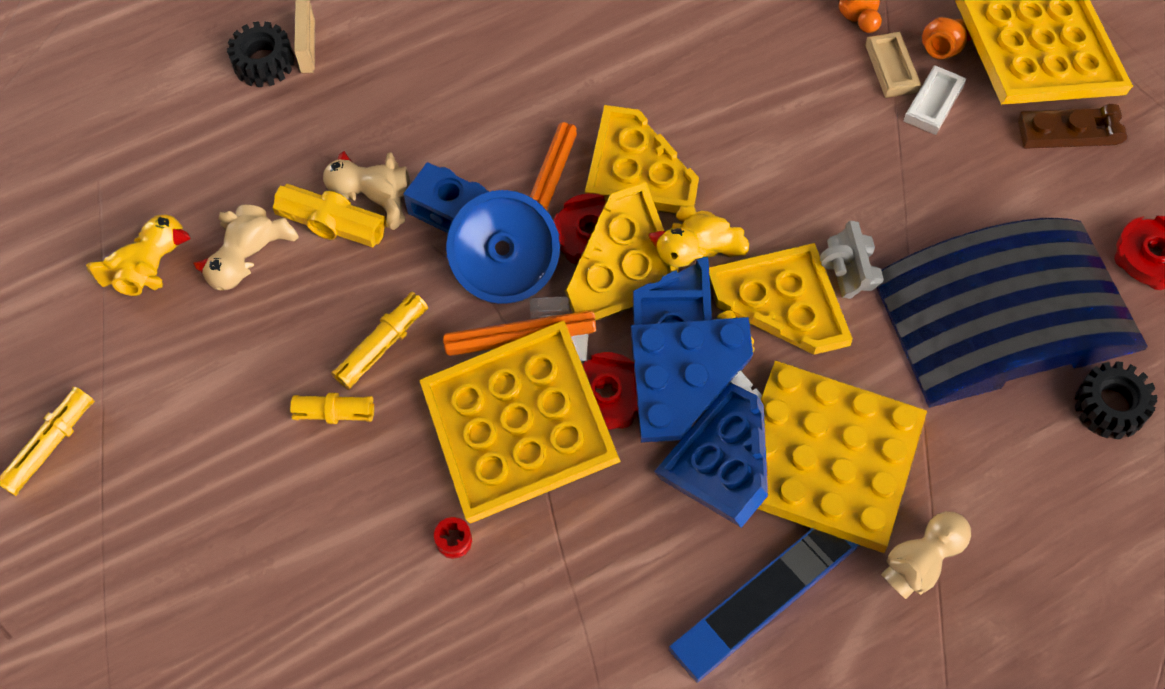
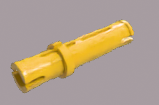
M410 292L396 309L390 314L385 313L380 318L381 323L331 372L336 381L347 390H350L397 340H402L407 335L406 331L428 310L425 301L420 296L415 295L414 292Z
M73 386L52 414L48 412L43 417L45 421L2 472L0 475V486L12 495L17 496L18 492L65 436L69 438L74 432L72 427L95 401L81 389Z

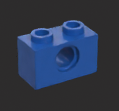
M427 162L403 195L409 215L448 233L451 223L459 210L471 199L489 191L477 182H468L456 176L454 172L446 167L439 168Z

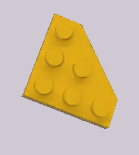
M604 105L585 194H600L607 201L611 193L646 182L657 211L677 213L681 206L693 205L695 207L699 177L691 168L687 169L677 158V152L661 134L657 135L648 125V119L638 109Z
M646 182L611 193L565 290L572 313L591 310L595 315V321L633 308L634 290L648 283H657L663 276L675 270L680 272L678 267L669 266L662 261L657 248L648 237L649 233L664 231Z
M815 243L709 267L710 289L717 308L723 311L731 310L738 318L749 317L750 324L813 355L851 346L853 338L826 270L821 265L820 255Z

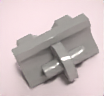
M849 221L842 232L827 240L829 248L820 255L821 265L827 269H834L842 298L851 299L861 290L872 291L883 282L884 278L881 268L871 266L869 262V257L875 249L872 236L862 234L859 222Z

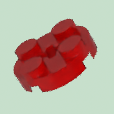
M586 193L574 196L564 203V208L559 214L556 213L554 223L559 234L560 250L571 263L578 264L591 236V234L585 233L582 230L585 229V224L592 223L593 227H595L606 204L603 195Z
M1144 216L1135 218L1126 225L1119 236L1114 260L1119 267L1123 268L1137 281L1147 284L1155 290H1164L1165 216H1156L1155 219L1142 220ZM1159 246L1163 249L1161 251L1162 256L1153 254L1149 248L1153 249Z
M601 352L591 355V359L585 361L582 365L608 430L629 427L633 419L638 415L634 362L624 355L613 352ZM605 384H611L612 391L617 393L609 398L601 397L600 393L596 392V389H603Z

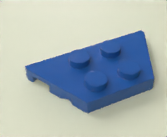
M708 257L696 260L695 265L680 272L675 270L663 276L657 283H648L634 290V325L712 320Z

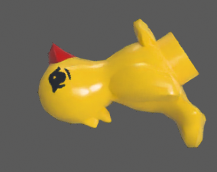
M693 205L681 206L680 210L676 213V218L682 221V224L673 223L670 230L648 234L651 243L657 248L662 261L669 266L678 268L690 265L695 259L714 257L718 253L734 257L746 255L749 251V242L744 236L743 228L730 227V223L725 218L715 216L711 212H696Z
M167 214L156 215L144 224L141 232L138 233L139 236L134 239L135 243L121 247L106 257L104 261L89 262L86 264L87 271L102 287L112 284L116 291L124 295H140L144 285L156 291L158 288L163 287L162 279L155 276L157 275L160 259L165 254L172 252L180 244L190 240L189 233L183 230L182 225L175 217Z

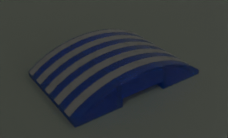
M1068 218L1027 219L968 232L926 247L881 269L884 280L876 287L929 408L1002 389L1006 381L1069 364H1072L1073 368L1076 369L1140 352L1148 347L1083 223L1079 220Z

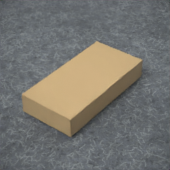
M310 0L295 1L294 51L301 73H313V70H315V17Z
M894 32L867 37L865 46L885 98L918 93L921 83L901 33Z

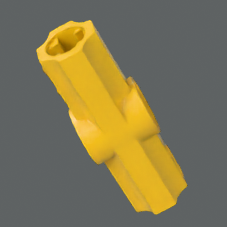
M286 184L285 186L280 185L274 195L275 199L272 208L275 215L307 225L314 234L324 239L334 240L337 236L373 248L375 245H379L384 236L385 216L353 206L344 196L336 192L325 191L320 195Z

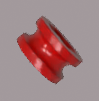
M445 518L435 527L434 541L440 554L446 558H460L471 549L473 541L470 527L461 518ZM450 530H458L459 536L463 538L462 541L457 539V545L449 546L447 539L443 538L444 535L450 536Z

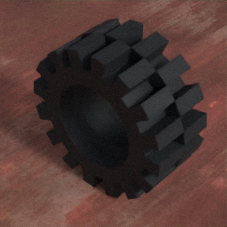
M259 21L253 22L254 27L250 29L247 24L242 26L243 33L236 30L233 33L234 39H229V48H227V53L240 81L245 80L249 86H252L255 81L257 87H263L266 81H268L269 86L275 85V78H278L280 82L284 80L283 72L290 74L292 71L291 65H294L295 62L291 44L285 30L282 31L281 27L277 24L272 28L271 22L266 21L263 27L260 26ZM272 50L266 57L260 59L250 58L258 51Z
M1116 361L1112 368L1110 362L1102 363L1100 368L1098 366L1094 367L1087 374L1075 394L1074 399L1078 400L1074 405L1075 410L1083 411L1079 416L1080 421L1084 423L1089 420L1091 425L1088 429L1093 433L1097 428L1102 429L1100 436L1108 438L1112 432H1114V439H1122L1125 434L1127 437L1134 435L1152 416L1156 409L1154 405L1157 403V395H1151L1156 388L1153 383L1145 385L1144 382L1148 376L1144 372L1137 376L1134 374L1137 367L1130 364L1127 370L1123 369V362ZM1105 389H1110L1121 393L1129 402V410L1117 411L1112 409L1103 401L1101 392Z

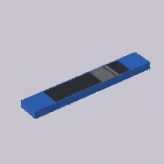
M812 528L670 645V653L695 682L698 683L861 545Z

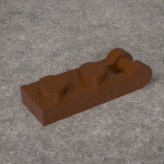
M1107 104L1097 109L1021 111L1018 118L1024 149L1110 146L1121 144L1127 139L1126 128L1120 124L1122 113L1117 104ZM1105 125V129H1097V126Z

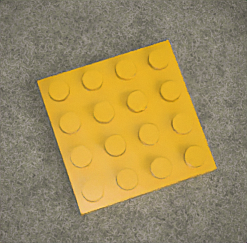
M955 0L1001 105L1127 95L1133 87L1090 0Z
M564 320L419 380L465 519L469 524L621 462Z
M775 361L761 397V402L764 405L768 497L758 509L885 553L927 410Z

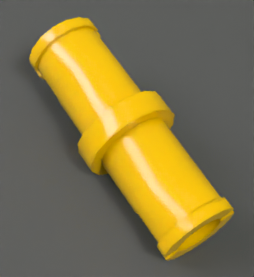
M328 393L326 396L294 395L291 400L290 411L296 414H292L291 417L293 420H326L327 424H337L339 420L371 422L374 417V400L372 396L340 397L338 393Z

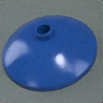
M510 190L490 191L471 199L454 217L447 235V258L458 282L472 295L492 303H515L536 294L552 277L560 254L559 234L550 214L533 198ZM499 241H505L509 245V252L506 255H499L496 252L495 245Z

